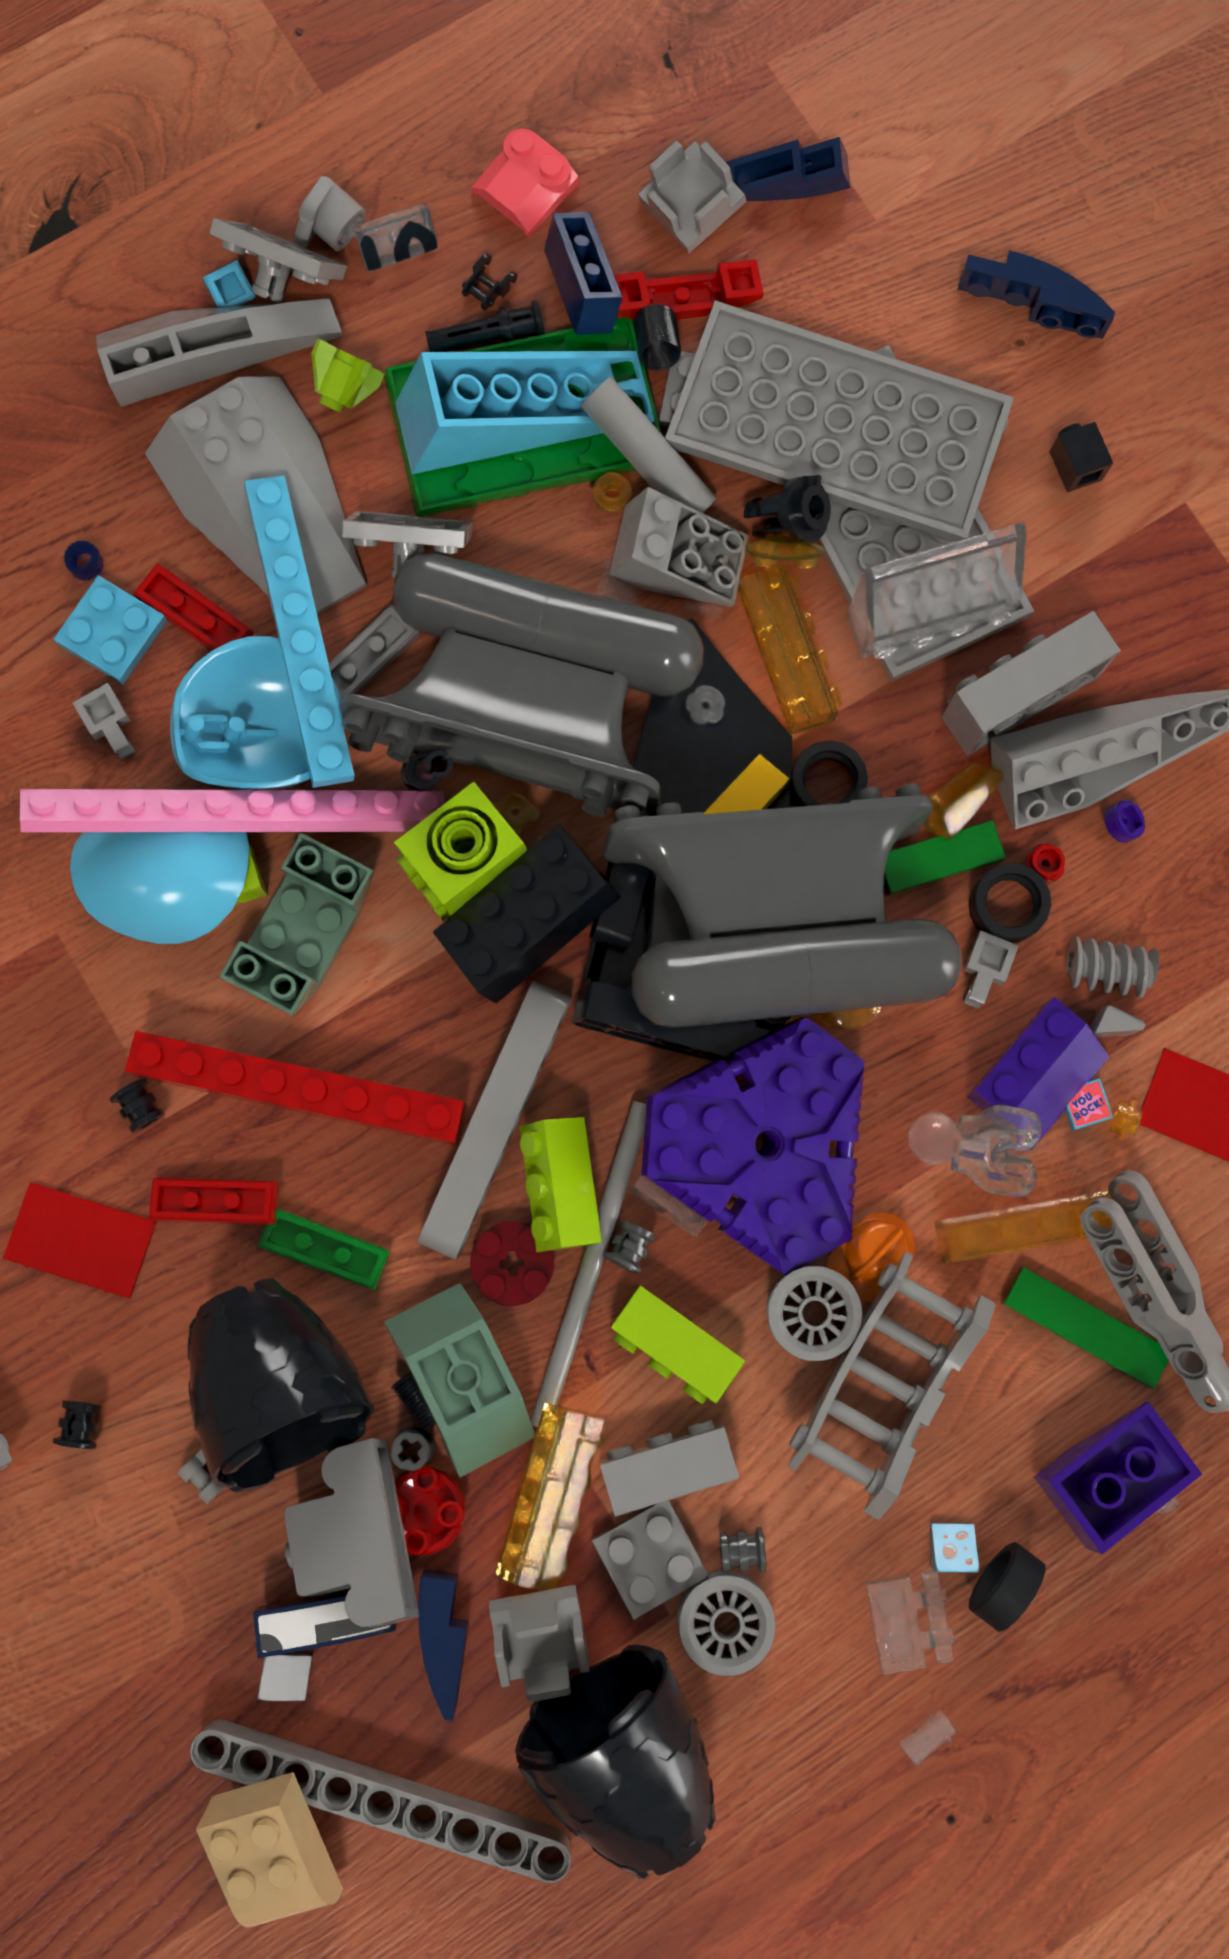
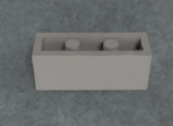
M712 1419L688 1426L690 1434L673 1439L672 1433L667 1432L648 1438V1446L632 1451L629 1444L606 1451L607 1459L600 1461V1467L614 1516L616 1517L739 1479L725 1427L722 1424L714 1426Z

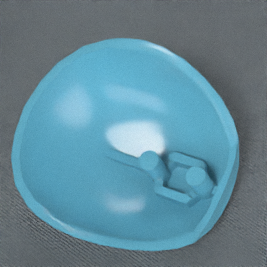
M249 636L230 641L212 650L196 662L183 677L176 690L171 708L170 737L175 760L184 774L206 784L239 790H277L295 786L310 779L279 638ZM333 681L335 694L340 711L341 700L338 689Z
M83 832L75 842L71 854L70 870L75 893L86 911L99 923L113 931L137 940L156 944H180L196 940L208 934L232 911L244 887L248 871L249 844L246 832Z

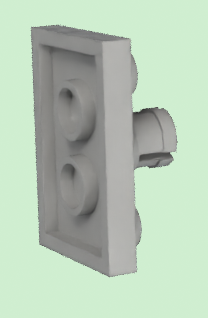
M213 218L209 234L222 239L221 247L242 255L248 253L258 256V273L251 292L261 297L267 298L268 296L270 300L281 303L290 270L293 271L292 276L312 284L318 282L328 285L329 280L343 281L347 269L345 264L245 223Z
M355 511L343 520L342 537L354 538V545L366 547L378 546V541L393 542L391 577L395 578L405 561L420 553H424V545H434V552L458 553V548H464L472 538L473 521Z

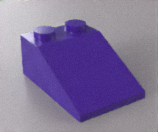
M1144 1402L1067 1450L1036 1474L1034 1478L1083 1546L1088 1550L1103 1554L1199 1478L1202 1473L1151 1404Z

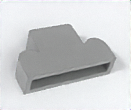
M370 1438L330 1451L322 1464V1477L326 1485L330 1489H334V1494L287 1507L284 1511L288 1542L285 1545V1555L288 1565L294 1572L297 1594L300 1596H322L351 1588L345 1598V1611L348 1618L360 1627L386 1626L420 1617L387 1441Z

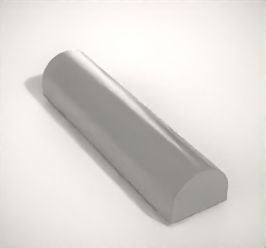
M612 376L604 381L580 405L652 489L701 513L717 499Z

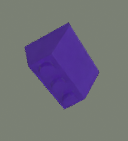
M1053 997L1041 1007L966 1097L1025 1147L1032 1150L1066 1110L1070 1101L1091 1080L1109 1056L1087 1023Z

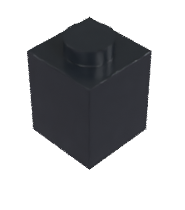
M1096 422L1084 426L1076 423L1062 429L1049 451L1067 493L1102 481L1113 465Z

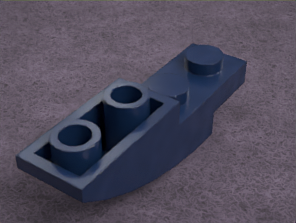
M1009 250L1005 263L968 255L958 285V290L967 291L976 297L987 296L1004 300L1013 306L1024 305L1032 307L1028 321L1039 323L1048 329L1060 328L1076 332L1085 338L1097 337L1103 339L1115 315L1112 308L1100 296L1070 274L1049 263Z

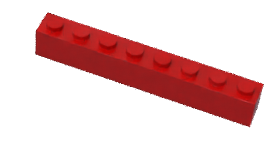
M135 1031L125 1067V1072L139 1078L454 1146L459 1144L467 1109L466 1103L461 1100Z

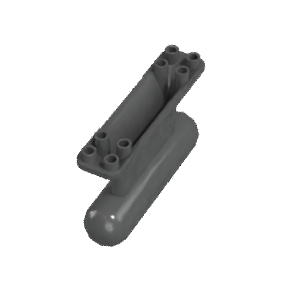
M420 553L405 561L395 576L392 596L395 611L404 623L414 630L440 637L421 672L398 692L377 698L357 694H347L342 698L340 703V711L343 717L342 726L351 732L348 741L349 745L362 752H371L374 742L389 746L387 755L402 763H408L413 753H432L436 750H442L448 753L445 757L447 759L451 757L453 762L572 794V797L584 800L582 810L593 816H605L608 807L619 809L625 806L638 807L641 817L656 816V808L660 806L659 782L652 776L635 770L625 755L621 733L624 699L627 688L656 696H676L691 687L702 669L705 653L701 637L694 625L676 615L441 553Z
M907 784L895 791L896 797L882 798L880 788L868 787L856 794L857 800L840 804L704 814L703 812L682 814L680 804L665 803L656 808V816L641 817L640 810L636 806H625L617 809L614 812L616 822L608 829L603 844L604 858L610 863L639 864L656 873L675 896L682 910L690 940L664 942L654 946L637 960L632 972V996L639 1012L654 1025L681 1028L924 1003L947 995L956 985L961 970V949L954 934L938 921L928 919L887 921L883 895L884 873L892 846L897 840L909 838L921 829L933 811L931 798L921 794L919 785Z

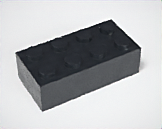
M558 824L435 929L433 934L475 990L497 1004L616 903L621 896L577 841Z

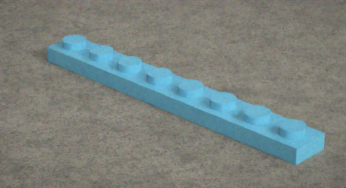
M285 476L245 480L244 490L312 787L354 781L355 775Z

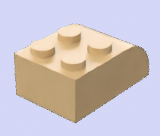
M294 1772L212 1796L196 1831L234 1917L242 1926L247 1928L328 1906L338 1901L343 1887Z

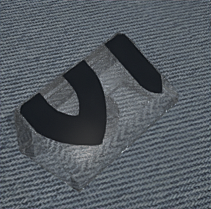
M422 203L354 227L358 249L368 272L434 251L438 248L427 203Z

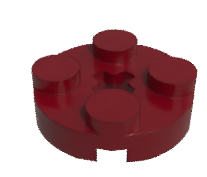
M507 1221L492 1226L479 1236L471 1253L470 1270L475 1285L486 1298L504 1306H519L533 1301L545 1291L554 1273L553 1251L536 1252L531 1226L523 1222ZM515 1251L516 1257L524 1258L525 1261L524 1267L518 1268L516 1276H509L508 1269H501L500 1266L501 1260L507 1259V1252Z

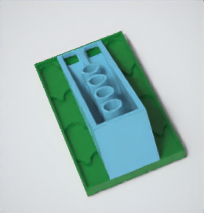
M616 319L613 332L608 334L575 335L573 328L462 352H421L418 360L415 362L387 367L384 379L394 423L397 428V436L405 463L404 466L411 496L413 497L416 516L475 507L478 503L523 496L532 491L599 480L603 476L637 471L580 406L604 381L612 376L661 433L645 367L639 360L632 319Z

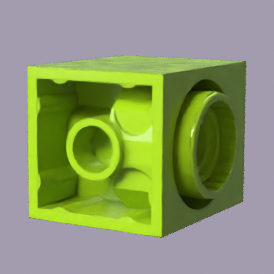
M472 782L394 842L402 854L396 859L418 891L422 892L442 921L451 917L527 851L524 842L475 782Z

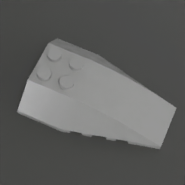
M237 377L169 416L145 452L146 457L185 519L194 528L202 532L220 552L222 551L235 563L237 568L244 575L252 579L268 597V590L244 490V481L285 476L317 615L367 586L352 538L342 537L343 520H345L320 439L280 377Z

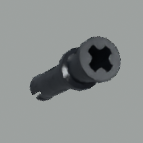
M533 300L529 306L507 310L505 307L499 308V311H496V316L432 331L427 330L425 333L430 352H450L501 339L505 343L514 341V338L535 333L542 335L545 334L538 301Z
M436 750L432 753H418L412 756L408 763H403L400 771L401 779L410 790L425 791L436 786L441 778L449 775L452 771V758L447 759L445 756L448 753L442 750Z

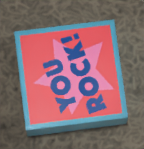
M1100 1078L1087 1082L1067 1105L1065 1113L1072 1131L1114 1118Z

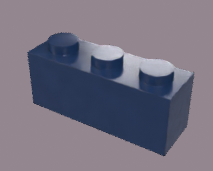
M590 212L553 213L544 251L575 335L612 333L622 295Z

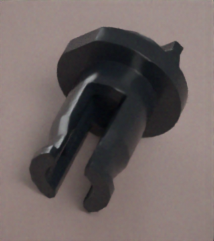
M821 476L796 477L788 481L782 493L772 494L765 499L756 497L749 500L744 509L745 519L777 514L766 517L763 527L754 529L752 536L761 538L768 534L779 535L788 533L795 541L801 543L820 539L827 529L831 515L830 500L821 485Z

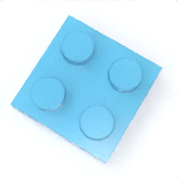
M98 575L53 640L58 646L124 685L168 620L160 612Z

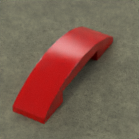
M756 259L719 263L717 271L711 273L647 280L645 279L644 271L614 275L622 295L617 317L633 320L642 308L654 304L668 306L675 313L676 320L710 315L715 300L739 308L762 299L764 295Z

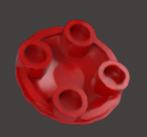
M422 1466L415 1471H408L402 1474L395 1481L408 1554L415 1556L435 1554L448 1547L460 1533L465 1518L463 1494L458 1483L446 1472L429 1466Z

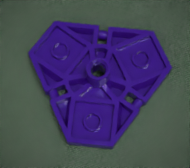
M799 1017L732 1052L734 1059L728 1062L717 1059L647 1095L641 1175L704 1220L709 1222L715 1220L720 1223L719 1231L783 1275H788L850 1241L852 1235L854 1208L852 1202L855 1195V1190L853 1189L856 1181L855 1169L857 1168V1158L852 1157L853 1144L859 1141L860 1096H862L865 1061L807 1017ZM742 1074L746 1085L739 1088L735 1076ZM762 1133L764 1144L762 1149L757 1152L755 1147L756 1138ZM830 1140L837 1141L836 1156H829ZM733 1196L737 1200L729 1210L725 1205L730 1197Z

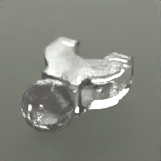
M996 1105L985 1109L978 1115L960 1114L958 1124L940 1112L926 1113L917 1118L910 1127L908 1142L911 1151L918 1159L930 1165L944 1164L952 1159V1171L965 1173L971 1177L976 1185L986 1192L1022 1197L1028 1195L1036 1186L1037 1174L1033 1162L1026 1157L1009 1151L1029 1150L1038 1142L1041 1136L1042 1123L1038 1115L1032 1111L1006 1105Z

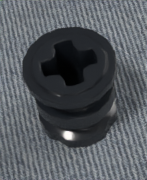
M146 1078L123 1087L109 1099L111 1103L120 1104L122 1109L119 1112L123 1119L128 1118L131 1122L129 1129L132 1133L150 1126L165 1115L162 1109H157L154 1105L156 1098L153 1093H147L145 1090L148 1084Z
M63 1400L62 1407L66 1409L64 1418H59L58 1427L62 1428L61 1435L53 1438L52 1443L72 1448L95 1449L97 1444L91 1438L92 1433L98 1430L99 1423L95 1422L96 1414L101 1412L102 1405Z

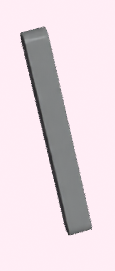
M215 1720L208 1723L191 1744L190 1755L197 1768L241 1784L251 1785L288 1774V1766L298 1763L305 1766L308 1770L309 1779L297 1782L309 1806L542 1882L554 1883L560 1881L567 1875L570 1869L571 1843L569 1837L564 1831L538 1821L226 1720ZM206 1737H218L223 1742L224 1753L216 1755L209 1752L205 1744ZM253 1749L262 1752L266 1757V1767L255 1768L251 1766L247 1760V1751ZM335 1777L346 1779L351 1786V1792L346 1795L334 1793L330 1787V1780ZM377 1791H385L392 1797L394 1805L387 1809H381L375 1806L371 1795ZM419 1805H428L435 1811L436 1818L430 1822H421L415 1817L413 1809ZM464 1818L471 1819L478 1826V1831L474 1835L464 1836L457 1831L455 1823ZM511 1832L518 1836L521 1843L515 1849H504L498 1843L497 1838L503 1833ZM555 1846L561 1850L563 1857L556 1863H547L540 1857L539 1853L545 1847Z

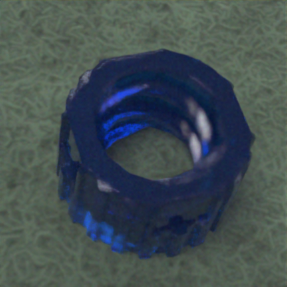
M82 540L71 543L67 547L64 563L75 578L90 581L92 578L100 575V572L103 570L104 560L93 544ZM80 555H91L90 563L86 567L79 568L76 566V559Z

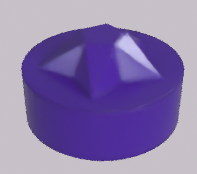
M1122 800L1108 807L1105 812L1106 828L1115 840L1127 843L1143 834L1145 819L1142 811L1133 802Z

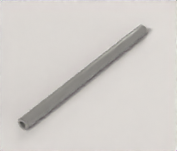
M637 1101L632 1103L598 1209L602 1243L586 1246L531 1418V1423L534 1427L550 1431L605 1259L603 1255L607 1252L643 1140L647 1104Z

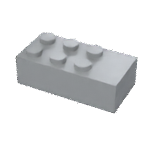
M1094 611L1048 638L1044 634L1035 637L1023 647L1025 652L1013 659L1010 654L1005 655L989 667L991 672L979 679L974 674L955 687L957 692L947 700L949 705L941 718L966 756L989 744L990 739L1006 734L1100 677L1121 650Z

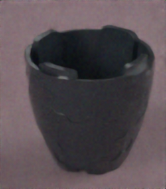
M263 1279L255 1282V1291L248 1292L246 1287L238 1286L218 1294L200 1306L196 1313V1318L189 1325V1397L194 1430L197 1431L214 1484L229 1487L235 1493L265 1487L275 1479L274 1475L302 1464L325 1451L330 1452L338 1447L354 1443L365 1434L366 1422L374 1413L373 1403L358 1375V1369L346 1350L320 1317L303 1300L287 1291L274 1279Z
M628 1645L621 1653L590 1666L589 1672L580 1673L572 1679L569 1677L571 1688L569 1695L535 1701L530 1708V1719L518 1737L515 1753L519 1764L517 1767L531 1785L534 1792L576 1837L580 1836L591 1845L596 1853L618 1868L638 1879H644L649 1876L647 1871L653 1870L656 1875H663L678 1867H682L698 1854L706 1841L704 1831L706 1828L709 1831L713 1828L716 1816L713 1783L709 1776V1762L697 1719L693 1717L681 1687L670 1668L668 1659L660 1650L644 1645Z

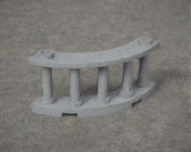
M906 1251L896 1266L889 1262L877 1283L881 1289L862 1318L861 1327L856 1339L841 1355L806 1426L802 1423L799 1424L788 1445L794 1449L788 1464L789 1468L796 1470L806 1455L810 1453L864 1485V1491L870 1494L864 1512L877 1520L881 1519L900 1494L903 1482L917 1451L911 1446L920 1427L927 1428L945 1397V1391L941 1390L953 1369L960 1372L975 1347L986 1334L996 1303L980 1295L971 1309L966 1306L961 1309L906 1277V1273L913 1255ZM897 1291L953 1323L952 1328L956 1331L947 1345L941 1342L936 1345L882 1314ZM873 1328L929 1360L928 1365L933 1368L922 1387L917 1384L912 1387L858 1356ZM849 1370L905 1402L904 1407L909 1411L899 1430L896 1428L889 1430L835 1398ZM827 1413L882 1445V1451L887 1453L881 1469L876 1468L873 1471L817 1438Z

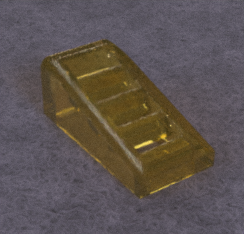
M977 763L970 765L929 796L932 800L933 811L924 823V828L928 832L946 839L954 837L1003 781V772Z

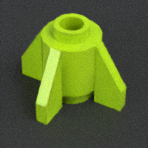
M317 338L311 352L315 392L322 395L319 403L341 413L343 406L352 409L379 389L385 373L373 368L371 363L337 349Z

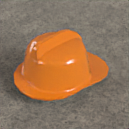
M884 1212L869 1214L852 1228L850 1241L831 1251L827 1258L826 1268L840 1273L853 1285L861 1304L871 1302L881 1289L877 1283L887 1264L890 1262L896 1266L905 1251L913 1255V1260L915 1252L913 1233L907 1224L894 1214Z

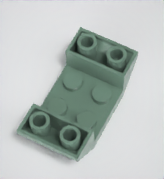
M302 833L298 836L281 866V870L286 876L247 944L242 941L238 942L219 976L221 979L292 1016H295L321 986L360 916L374 874L372 869Z
M461 1283L384 1321L401 1359L405 1360L442 1436L440 1440L459 1478L536 1437L522 1395L484 1318Z

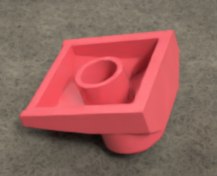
M521 128L513 130L506 136L502 152L471 188L475 195L481 196L522 229L527 237H530L576 189L579 182L578 175L564 155L535 132Z

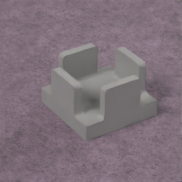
M675 141L650 164L649 171L652 180L638 193L640 202L688 254L746 202L745 194L732 180L730 167L706 141L700 146L695 141L685 151L683 146L678 141Z
M576 1585L489 1601V1612L494 1635V1653L501 1687L511 1686V1680L525 1679L528 1702L569 1695L571 1693L569 1671L580 1668L581 1673L589 1672L590 1666Z

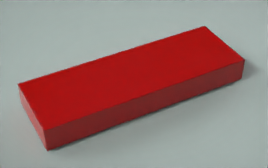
M159 563L154 566L133 592L138 600L163 614L170 623L210 651L230 641L254 635L252 629Z
M153 1178L148 1220L153 1222L275 1225L279 1183L276 1181Z

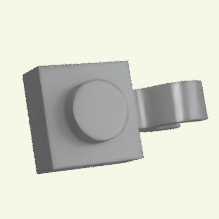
M108 683L72 702L95 741L106 736L112 749L121 760L136 753L121 729V726L131 720Z
M979 931L963 970L975 975L964 998V1004L979 1009L980 1005L984 1004L987 999L991 984L995 983L1002 986L1006 982L1019 947L1018 945L984 931Z

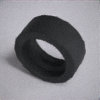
M835 741L818 742L803 750L791 770V799L797 807L827 805L812 798L807 792L804 782L806 771L818 760L824 759L834 760L845 766L852 780L849 794L845 799L834 804L849 803L851 800H857L856 794L860 790L867 788L868 783L866 765L860 755L846 744Z
M1018 863L1000 864L988 870L973 887L969 898L970 917L976 929L1011 943H1019L1035 934L1047 921L1052 906L1050 890L1043 877L1032 868ZM1001 881L1020 883L1028 890L1033 899L1031 916L1025 923L1019 926L1007 927L1000 925L991 918L987 910L986 898L988 892L995 884Z
M1016 1542L1006 1545L992 1559L978 1579L969 1599V1610L996 1631L1007 1630L1021 1617L1035 1598L1045 1576V1563Z

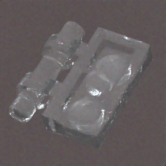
M937 1571L921 1572L923 1590L918 1592L912 1591L911 1580L908 1575L865 1582L880 1669L883 1675L926 1668L923 1649L928 1648L935 1649L937 1663L954 1661L951 1644L955 1642L953 1628L947 1625L944 1609L947 1596L945 1587H940ZM927 1607L931 1629L920 1632L916 1609Z

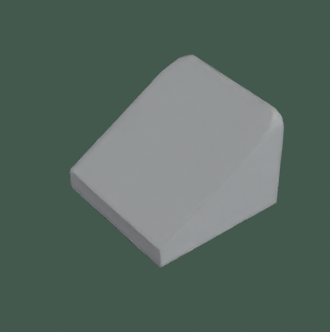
M1109 1005L1096 1012L1089 1028L1096 1038L1133 1035L1142 1031L1146 1024H1144V1021Z
M293 1652L264 1657L258 1700L305 1701L313 1655Z

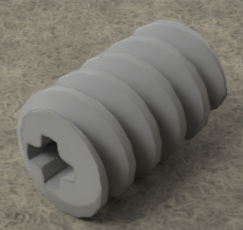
M1073 936L1067 950L1066 971L1067 975L1070 976L1072 988L1076 989L1081 979L1086 978L1088 991H1093L1098 980L1103 981L1104 993L1109 994L1114 984L1119 983L1121 996H1126L1130 987L1135 986L1136 997L1142 999L1147 988H1151L1156 980L1160 955L1156 948L1149 950L1147 953L1146 949L1142 946H1136L1130 950L1127 944L1120 943L1114 949L1113 943L1105 940L1098 946L1093 938L1085 939L1081 943L1078 936Z

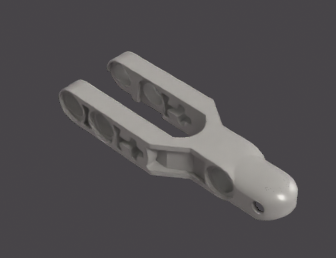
M1124 1170L1118 1173L1108 1186L1109 1198H1097L1083 1211L1080 1219L1082 1229L1133 1322L1157 1338L1172 1368L1183 1378L1196 1404L1210 1413L1229 1411V1366L1222 1356V1340L1205 1311L1199 1274L1148 1181L1136 1171ZM1119 1183H1127L1134 1187L1137 1191L1138 1199L1130 1200L1125 1198L1120 1193ZM1094 1211L1106 1213L1112 1220V1228L1100 1226L1094 1219ZM1139 1220H1147L1153 1223L1157 1228L1158 1236L1151 1237L1143 1233L1139 1227ZM1120 1248L1127 1251L1132 1256L1133 1265L1127 1266L1120 1263L1114 1255V1249ZM1162 1260H1163L1166 1264H1172V1263H1173V1265L1175 1266V1269L1173 1270V1268H1172L1171 1266H1164V1265L1161 1263ZM1139 1290L1142 1294H1149L1151 1296V1299H1149L1146 1295L1140 1296L1137 1293V1291ZM1210 1396L1214 1398L1216 1404L1207 1403L1205 1397Z

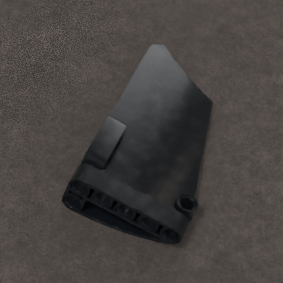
M693 618L687 621L694 625L702 640L705 651L702 669L691 687L676 696H656L651 694L633 764L635 770L648 774L659 782L660 805L678 803L681 806L682 814L704 813L759 754L789 779L792 767L793 737L742 681ZM790 784L767 809L790 807ZM608 862L605 877L620 894L621 898L592 922L590 941L593 942L572 1024L676 1053L710 1061L721 1059L725 1060V1062L734 1059L732 1052L785 1025V1022L791 1016L681 1028L657 1026L639 1012L632 996V972L637 960L648 950L653 871L639 864Z

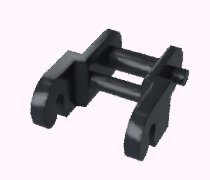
M484 253L473 266V275L467 282L462 284V295L467 297L471 294L482 302V310L492 307L498 296L504 298L510 291V283H515L518 276L517 273L511 271L501 282L497 281L496 284L483 277L484 265H489L492 260V256L488 253ZM480 282L491 289L487 295L476 288Z

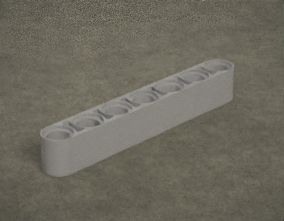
M535 980L532 982L418 1239V1244L452 1259H458L564 1020L572 996Z

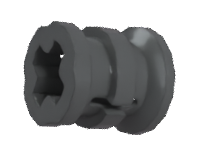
M623 1220L620 1225L623 1229L620 1236L615 1235L612 1244L615 1245L613 1251L605 1252L603 1257L627 1271L640 1275L642 1269L638 1264L641 1258L646 1259L649 1253L646 1247L649 1242H654L656 1235L636 1224Z
M410 1426L401 1430L395 1437L391 1458L399 1469L415 1471L422 1466H426L432 1460L435 1452V1442L427 1430L420 1432L421 1429H418V1426ZM405 1439L411 1444L417 1440L421 1443L422 1448L418 1451L419 1460L413 1455L408 1458L403 1455L402 1451L407 1447Z
M757 1527L752 1535H746V1531H736V1536H728L726 1532H719L722 1572H729L731 1567H739L740 1571H749V1566H757L760 1572H765L766 1551L764 1534L761 1527Z

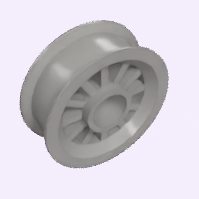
M803 1266L788 1275H784L775 1284L768 1298L767 1320L774 1338L787 1352L808 1361H824L842 1354L852 1345L861 1327L862 1306L857 1291L843 1275L826 1267ZM815 1281L813 1295L810 1294L806 1282ZM824 1282L831 1287L821 1298L822 1283ZM798 1285L801 1286L803 1291V1299L792 1291ZM837 1291L841 1299L832 1303H828L830 1298ZM788 1295L798 1303L797 1307L784 1304ZM810 1301H819L825 1308L824 1319L816 1325L807 1324L802 1315L804 1306ZM844 1306L845 1315L832 1313L833 1309ZM783 1310L795 1312L796 1316L784 1320ZM831 1319L844 1321L840 1330L830 1323ZM800 1322V1325L791 1335L786 1327ZM826 1327L835 1334L829 1341L824 1331ZM807 1328L806 1343L800 1342L797 1339ZM815 1331L819 1334L821 1344H813Z
M714 1571L708 1573L709 1577L688 1588L684 1593L679 1605L677 1618L680 1638L689 1657L702 1669L720 1676L740 1675L756 1667L766 1657L774 1640L775 1617L765 1593L752 1579L735 1571ZM724 1590L730 1591L727 1602L723 1599L722 1591ZM713 1593H716L718 1601L715 1605L708 1598ZM738 1593L744 1595L745 1597L735 1606ZM703 1603L710 1611L705 1612L699 1610L698 1607ZM751 1603L754 1605L756 1609L744 1612L750 1606ZM723 1612H731L738 1618L736 1627L728 1633L719 1632L714 1627L715 1619ZM695 1618L707 1621L706 1623L694 1625ZM757 1620V1627L745 1624L746 1622ZM709 1632L701 1641L696 1636ZM743 1633L754 1636L750 1643L743 1636ZM715 1640H717L714 1652L707 1649ZM739 1641L741 1645L744 1647L742 1650L736 1652L734 1642ZM724 1644H728L730 1654H722Z

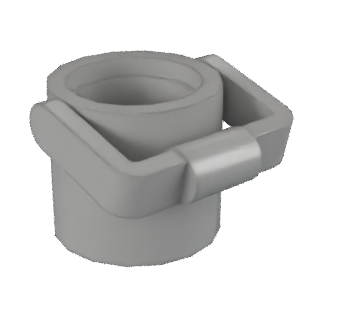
M322 176L301 205L293 242L306 249L315 234H317L335 251H340L358 233L364 223L367 212L335 182L326 176Z

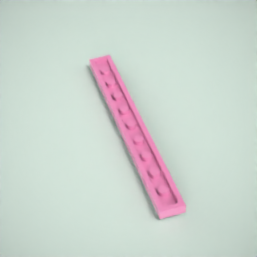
M20 789L21 832H408L445 804V797L443 791Z

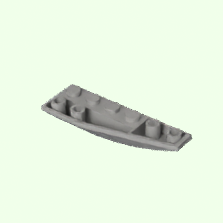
M330 299L170 311L97 334L96 342L97 351L108 384L120 407L314 346L317 338L326 342L343 335Z
M1229 689L1186 693L1102 707L1065 716L990 739L992 775L1011 826L1016 830L1090 807L1229 731Z

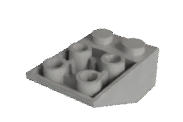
M647 487L625 505L609 575L645 591L732 607L736 600L749 535Z

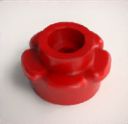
M1039 844L1033 848L1032 853L1027 855L1025 865L1042 876L1045 883L1048 880L1057 881L1065 871V857L1056 846ZM1042 861H1048L1049 866L1044 867Z

